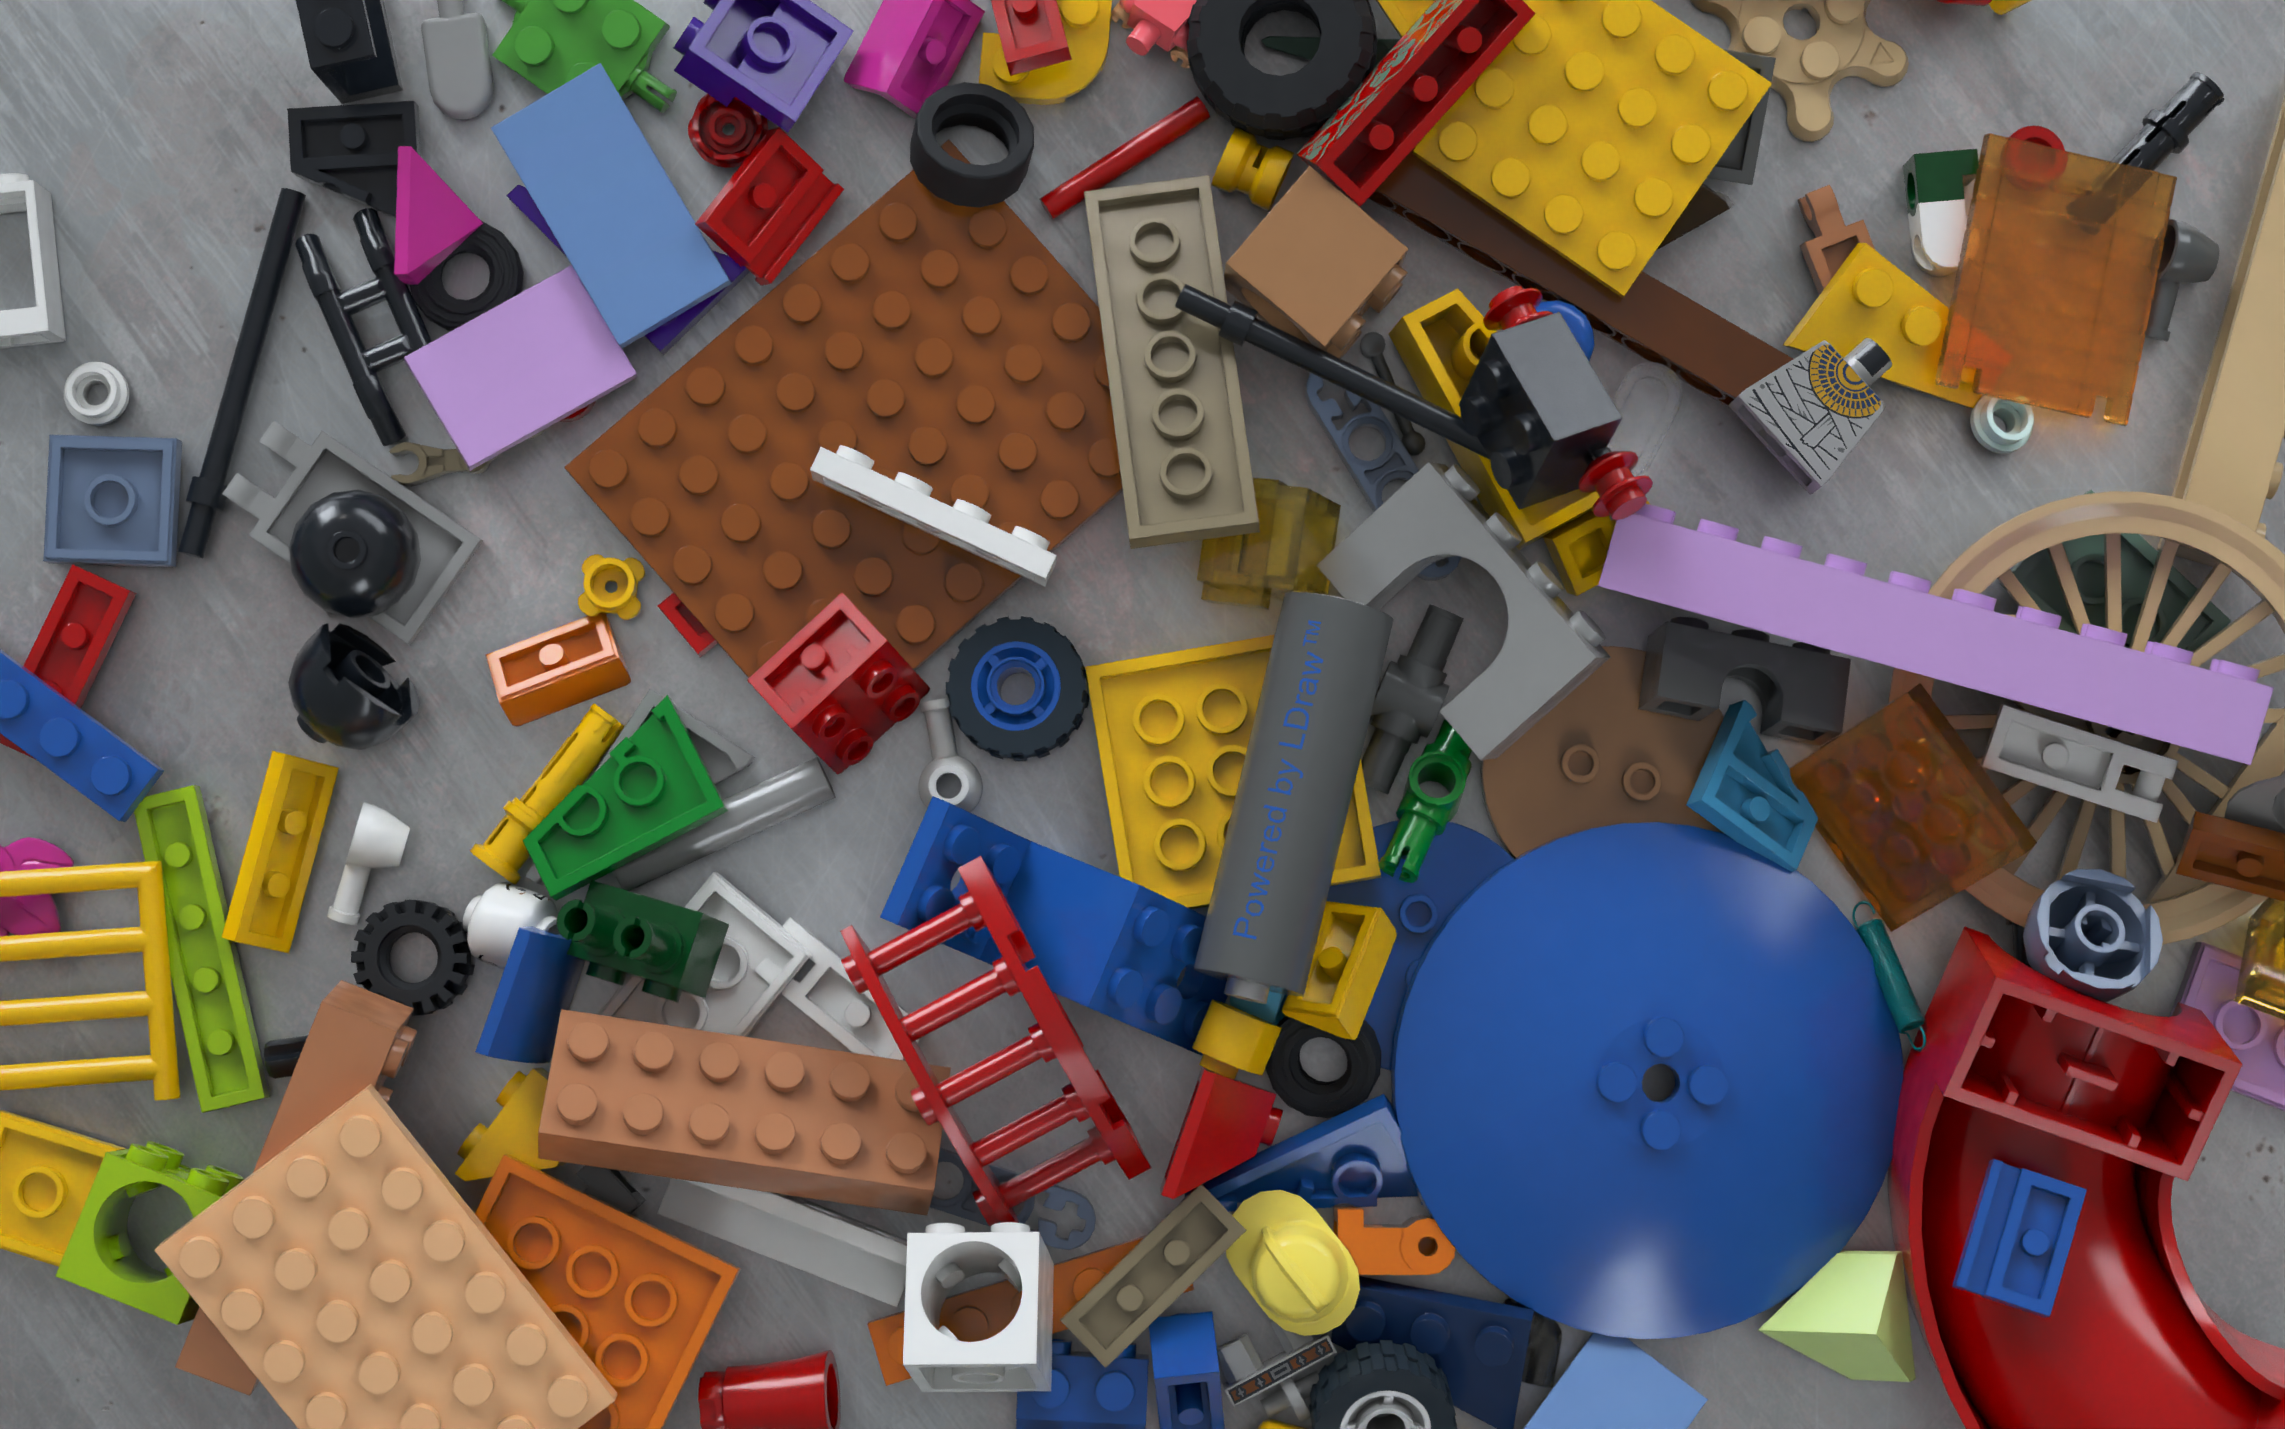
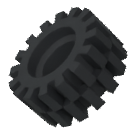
M421 900L392 902L384 905V909L379 913L373 912L365 920L368 922L364 930H358L354 938L355 941H359L357 951H351V963H356L357 973L353 974L356 983L362 984L368 991L414 1008L411 1016L433 1014L434 1011L445 1009L453 1004L452 1000L457 995H462L468 987L465 982L468 975H473L475 964H471V952L466 935L468 932L463 929V922H459L454 917L455 913L449 909L440 907L436 903ZM413 932L427 936L435 945L438 955L437 965L433 973L427 979L418 983H408L401 980L393 972L390 964V952L394 943L403 935Z

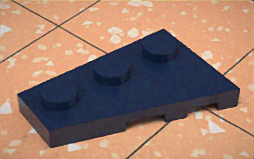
M1359 1276L1360 1292L1355 1308L1342 1325L1332 1329V1343L1348 1351L1356 1348L1357 1344L1368 1342V1344L1380 1343V1340H1392L1394 1344L1400 1345L1404 1343L1413 1345L1418 1352L1422 1354L1426 1352L1435 1360V1365L1438 1369L1442 1368L1447 1377L1455 1407L1497 1429H1514L1534 1310Z

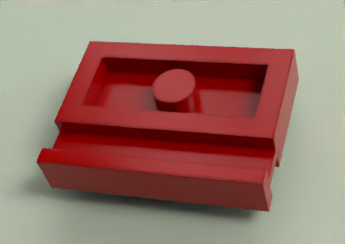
M780 127L768 130L695 225L740 267L745 266L755 275L756 278L754 280L761 286L768 285L775 280L844 191V188L838 183L833 184L822 173L824 169Z

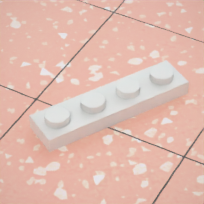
M840 445L837 452L834 453L820 447L810 468L814 481L1046 587L1056 565L1057 555L1047 551L1050 541L1019 526H1015L1012 534L988 524L992 516L990 513L964 500L957 499L953 507L930 497L933 490L930 485L908 474L898 472L895 480L871 470L875 462L874 460L852 448Z

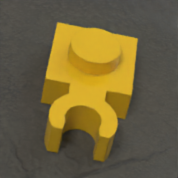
M1590 511L1543 537L1568 594L1578 596L1599 584L1616 520H1610L1609 516L1597 517L1593 511Z

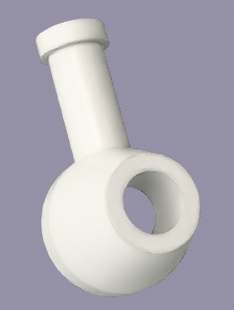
M949 698L920 703L921 713H925L933 760L921 773L919 779L920 798L926 808H928L934 796L971 812L980 801L983 789L982 779L977 768L970 761L958 756L951 713L948 707L950 706ZM954 774L959 777L962 787L956 797L948 799L939 794L937 784L943 775Z
M363 803L333 906H329L327 913L328 918L337 922L358 925L361 916L358 911L371 868L399 867L410 827L376 805Z

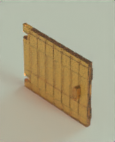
M1991 133L1985 134L1935 378L1936 385L1957 389L1960 383L1962 368L1964 367L1976 370L1972 391L1975 394L2084 418L2091 417L2096 397L2107 399L2104 421L2126 426L2128 424L2133 399L2132 394L2134 393L2138 375V365L2141 360L2145 331L2147 330L2152 305L2151 300H2153L2158 275L2157 270L2160 265L2164 245L2163 240L2166 235L2177 177L2011 137L2008 138Z

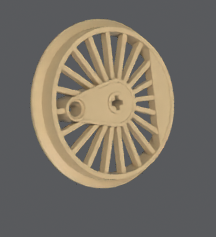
M2109 491L2084 494L2049 502L2021 513L1997 526L1969 546L1947 567L1928 593L1951 600L1954 589L1959 588L1981 594L1994 580L1998 579L2018 606L2041 610L2010 568L2047 548L2077 634L2080 635L2083 623L2090 624L2062 542L2085 536L2104 534L2106 628L2122 632L2121 533L2143 534L2163 539L2129 646L2130 649L2141 652L2145 651L2179 543L2204 553L2216 560L2217 563L2160 643L2173 647L2178 646L2231 571L2241 578L2261 598V601L2194 650L2190 665L2199 667L2270 614L2274 615L2285 634V555L2259 533L2224 513L2192 501L2147 492ZM2005 614L2012 617H2016L2015 614ZM2285 653L2248 665L2247 667L2260 670L2258 678L2285 670ZM1894 667L1888 699V739L1898 790L1911 821L1939 864L1963 889L1989 909L2011 922L2025 927L2032 905L2042 895L2044 890L2027 883L2014 874L2070 795L2054 790L2001 864L1996 862L1971 835L2038 785L2020 779L1964 821L1960 822L1947 799L1943 785L1989 769L1980 765L1983 756L1937 771L1932 751L1930 730L1993 728L1998 714L1930 715L1935 678ZM2013 700L2023 711L2177 760V770L2218 797V800L2208 812L2210 815L2224 818L2228 801L2239 789L2257 781L2280 776L2285 769V707L2267 709L2263 723L2273 724L2257 744L2251 765L2243 763L2229 785L2226 786L2177 753L2180 748L2178 745L2114 729L2108 735L2105 732L2108 728L2106 725ZM2123 765L2116 789L2124 791V784H2130L2133 791L2140 769ZM2166 778L2161 791L2189 826L2196 810L2171 779ZM2081 799L2056 881L2060 880L2065 874L2077 869L2097 806L2096 803ZM2109 808V872L2126 879L2125 813ZM2142 819L2162 877L2146 900L2141 901L2145 909L2152 905L2157 913L2163 937L2162 945L2193 938L2217 929L2246 914L2268 898L2176 874L2178 855L2173 859L2160 820L2158 819V822L2155 823Z

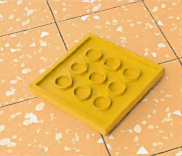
M1523 0L1536 14L1413 150V155L1623 298L1772 83L1651 0Z
M1275 635L1085 667L1119 876L1121 878L1141 885L1190 909L1209 907ZM1361 759L1330 886L1381 878Z

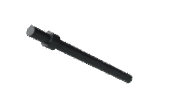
M281 188L200 476H193L186 498V502L191 503V507L178 552L203 559L216 512L224 511L227 497L222 493L228 486L224 483L306 198L305 194L296 190Z
M1185 284L1175 307L1219 328V336L1241 347L1246 341L1490 460L1478 437L1473 436L1466 429L1462 417L1258 319V311L1236 300L1231 306L1188 284Z

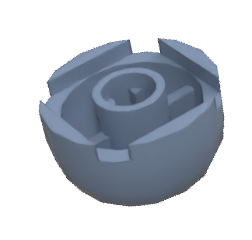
M2076 869L2065 874L2060 880L2051 883L2032 905L2023 933L2028 963L2032 969L2068 988L2098 1000L2109 1002L2134 990L2158 963L2163 943L2159 917L2152 905L2145 909L2141 901L2132 894L2136 887L2125 878L2102 869Z

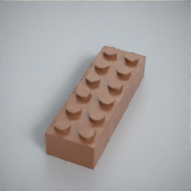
M343 980L333 988L320 1004L253 1173L370 1084L374 1086L389 1105L394 1090L383 1085L387 1077L392 1079L396 1077L400 1066H404L411 1051L418 1030L407 1025L414 1008ZM199 1307L175 1367L250 1396L259 1383L258 1378Z
M561 1009L538 1131V1158L927 1216L935 1188L943 1127L939 1121L928 1126L921 1116L910 1093L911 1090L919 1085L907 1062L904 1060ZM929 1064L939 1083L950 1077L951 1067Z

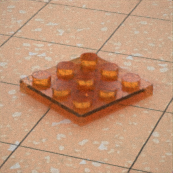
M1921 683L1915 685L1789 767L1794 785L1805 794L1818 816L1815 825L1816 829L1891 932L2024 855L2037 843Z

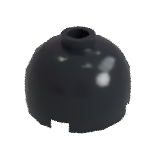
M359 489L333 492L311 504L295 524L289 546L292 574L303 594L324 611L349 618L375 616L396 604L414 585L421 562L418 534L405 513L384 496Z
M328 623L323 624L306 641L295 657L288 682L294 708L299 714L297 722L301 729L310 738L319 743H326L328 741L336 746L363 750L389 740L418 714L420 700L415 686L409 677L399 685L382 667L396 662L387 651L367 635L349 625L341 623L331 632L329 631Z

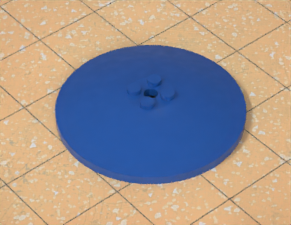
M1661 822L1619 823L1589 828L1555 838L1523 853L1496 870L1473 889L1447 917L1427 946L1413 973L1402 1002L1393 1044L1391 1065L1392 1107L1402 1132L1400 1137L1407 1164L1406 1168L1421 1202L1431 1218L1436 1221L1443 1234L1456 1248V1252L1485 1280L1516 1302L1544 1317L1576 1329L1606 1336L1633 1339L1679 1338L1707 1333L1737 1324L1772 1308L1800 1290L1849 1242L1867 1216L1882 1187L1892 1160L1899 1097L1903 1083V1053L1899 1030L1880 989L1871 953L1857 930L1836 904L1812 881L1797 870L1791 872L1757 852L1737 843L1724 833L1690 825ZM1665 1064L1674 1074V1089L1666 1099L1652 1101L1643 1091V1075L1653 1065Z

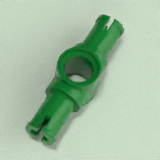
M1445 718L1434 743L1427 744L1421 756L1410 767L1403 797L1396 811L1399 822L1384 856L1381 857L1378 863L1379 868L1384 873L1393 877L1400 860L1405 859L1399 880L1413 883L1417 881L1420 875V868L1434 837L1444 832L1447 823L1453 819L1458 811L1466 780L1472 768V763L1469 760L1472 752L1471 748ZM1428 781L1438 782L1447 789L1449 795L1442 798L1429 797L1423 793L1419 785Z

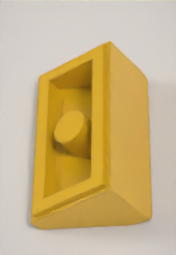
M1326 901L1304 997L1287 995L1282 1008L1285 1016L1340 1038L1356 1040L1397 936L1395 927L1382 908Z

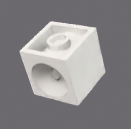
M1004 1222L993 1224L991 1232H965V1227L962 1225L935 1223L927 1225L925 1233H907L903 1366L921 1392L1051 1391L1054 1262L1040 1232H1030V1226L1026 1224ZM985 1272L1001 1273L1019 1292L1022 1290L1021 1303L1015 1317L1005 1329L991 1338L976 1342L959 1341L944 1325L939 1328L940 1312L947 1295L958 1283L972 1275Z

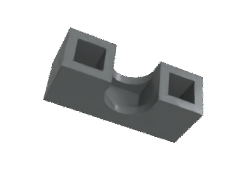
M1692 617L1672 618L1670 622H1665L1648 636L1638 707L1640 710L1701 721L1719 708L1723 682L1726 678H1733L1750 685L1760 698L1762 704L1760 734L1821 746L1840 735L1843 731L1851 659L1830 655L1831 650L1804 642L1794 643L1792 647L1769 642L1770 636L1768 634L1755 630L1740 629L1732 631L1731 634L1708 630L1709 624L1706 621Z

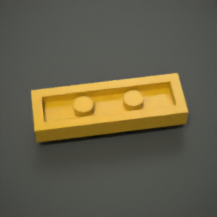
M272 751L222 938L284 953L290 952L337 778L338 767Z

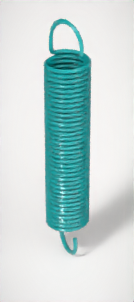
M1867 901L1858 902L1853 909V922L1858 934L1873 957L1874 970H1876L1877 980H1879L1878 983L1885 1001H1887L1899 1033L1906 1034L1912 1047L1916 1051H1921L1926 1044V1035L1922 1027L1919 1026L1924 1024L1925 1019L1922 1016L1923 1014L1918 1002H1916L1917 999H1915L1908 979H1906L1907 977L1900 964L1901 962H1899L1894 950L1895 948H1893L1882 920L1872 919L1858 927L1855 920V911L1859 905L1867 904L1872 909L1873 914H1875L1871 903ZM1919 1027L1923 1034L1924 1042L1922 1047L1916 1048L1910 1035L1905 1031Z

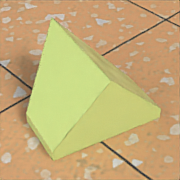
M1842 1250L1758 1329L1763 1334L1851 1380L1911 1382L1916 1379L1901 1251Z

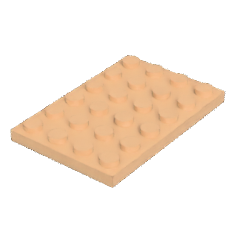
M372 1084L306 1132L154 1249L298 1429H578L613 1403L617 1397V1392Z

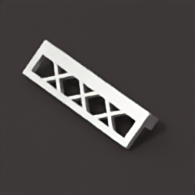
M671 1178L657 1212L661 1216L895 1307L899 1305L906 1287L907 1239L797 1196Z

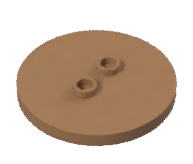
M1602 646L1611 658L1497 759L1481 761V788L1484 805L1497 837L1507 852L1515 859L1523 853L1555 838L1589 828L1619 823L1661 822L1690 825L1723 833L1686 805L1724 716L1718 708L1701 721L1638 709L1646 651L1628 647Z

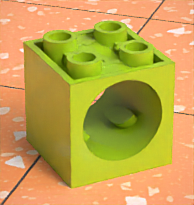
M147 1141L146 1146L132 1143L129 1149L106 1152L55 1276L176 1325L194 1320L199 1305L168 1267L165 1268V1273L158 1271L143 1262L134 1251L127 1227L131 1206L137 1196L158 1189L163 1184L177 1192L185 1200L194 1218L242 1182L244 1178L234 1172L213 1165H207L205 1170L181 1164L184 1157L182 1152L152 1141Z

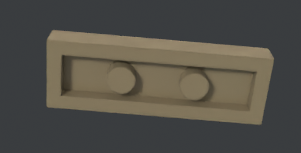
M1200 1185L1191 1191L1077 1302L1060 1321L1106 1368L1247 1230L1203 1185Z

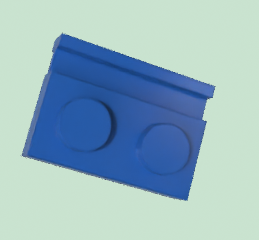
M1996 1159L1990 1160L1952 1287L1981 1295V1297L2044 1318L2050 1317L2087 1189L2024 1168L2019 1169Z

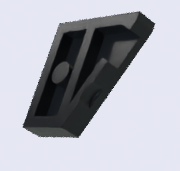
M400 101L287 109L291 172L297 177L396 218L398 146H411L421 156L419 106L416 102Z

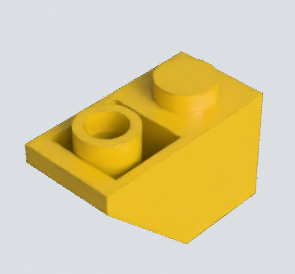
M542 1067L532 1068L527 1076L518 1071L509 1080L496 1099V1102L503 1107L489 1128L479 1123L459 1148L457 1155L462 1157L464 1161L455 1172V1175L464 1181L493 1177L503 1155H510L538 1170L566 1164V1162L538 1158V1131L549 1077L548 1071Z

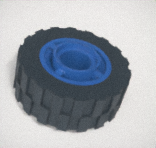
M1009 616L998 618L996 623L988 626L983 624L975 629L976 633L968 640L965 638L958 646L959 652L955 659L951 658L948 667L950 672L949 682H946V695L950 703L948 707L959 729L980 750L983 749L990 753L991 756L1000 759L1005 757L1014 759V761H1027V758L1038 756V758L1050 755L1049 751L1055 747L1064 746L1070 740V734L1074 729L1078 730L1083 722L1082 715L1084 709L1088 708L1089 702L1086 670L1080 655L1065 635H1061L1050 624L1046 622L1041 624L1035 622L1033 618L1021 616V619L1010 620ZM1017 673L1031 676L1035 681V690L1027 702L1020 705H1011L1002 700L1001 688L1009 676Z

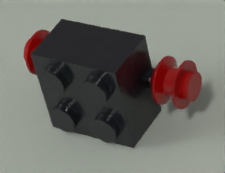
M1513 286L1501 291L1490 301V310L1486 313L1483 324L1488 330L1502 331L1491 334L1459 403L1463 423L1470 434L1478 437L1490 458L1491 469L1497 483L1509 491L1519 510L1580 489L1583 493H1598L1599 498L1592 508L1594 515L1597 517L1611 516L1613 520H1621L1633 515L1646 504L1647 497L1645 495L1651 489L1653 482L1649 476L1641 475L1634 477L1631 471L1638 463V456L1635 452L1611 451L1607 447L1622 420V416L1561 313L1553 314L1549 311H1536V308L1542 301L1540 290L1536 288L1523 289L1522 286Z

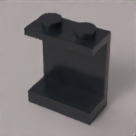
M296 0L310 68L341 104L403 91L384 0Z

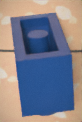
M1212 1311L1191 1314L1178 1313L1171 1316L1157 1317L1149 1325L1160 1429H1225Z

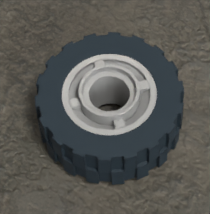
M1380 1340V1343L1368 1344V1342L1357 1344L1356 1348L1347 1352L1343 1350L1334 1356L1335 1360L1330 1365H1324L1318 1373V1382L1313 1384L1311 1388L1310 1398L1312 1404L1309 1405L1312 1429H1457L1456 1413L1451 1391L1442 1368L1438 1369L1435 1365V1360L1426 1352L1422 1354L1416 1350L1415 1346L1407 1343L1400 1345L1394 1344L1392 1340ZM1382 1413H1391L1390 1415L1385 1417H1375L1376 1415Z

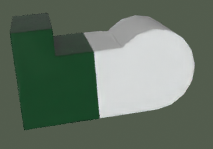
M1977 149L1914 154L1903 165L1912 254L1915 263L1920 269L1931 276L1943 277L1953 274L1972 258L1977 249L1978 237L1975 227L1966 218L1963 187L1969 185L1980 174Z

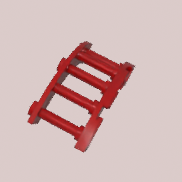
M980 856L957 868L969 890L958 897L960 904L870 951L852 925L840 932L851 953L841 959L850 981L859 994L867 990L870 991L886 1025L919 1085L911 1090L910 1093L921 1116L928 1126L937 1121L940 1122L963 1164L979 1188L972 1192L984 1219L991 1227L999 1222L1020 1223L1013 1207L1101 1160L1105 1165L1116 1160L1129 1180L1152 1167L1124 1112L1099 1070L1095 1071L1082 1048L1084 1047L1082 1040L1056 993L1053 994L1039 966L1036 965L1029 970L1026 967L1025 963L1035 958L1036 955L998 882ZM971 927H974L976 932L987 927L1002 957L992 962L994 969L903 1016L883 974ZM1006 992L1010 997L1022 992L1038 1022L1028 1028L1030 1035L939 1083L916 1040ZM1041 1058L1046 1063L1055 1058L1059 1060L1071 1082L1061 1088L1063 1095L973 1142L953 1105ZM1091 1117L1095 1124V1127L1087 1131L1089 1134L1087 1139L1002 1184L988 1165L1074 1118H1077L1079 1123Z

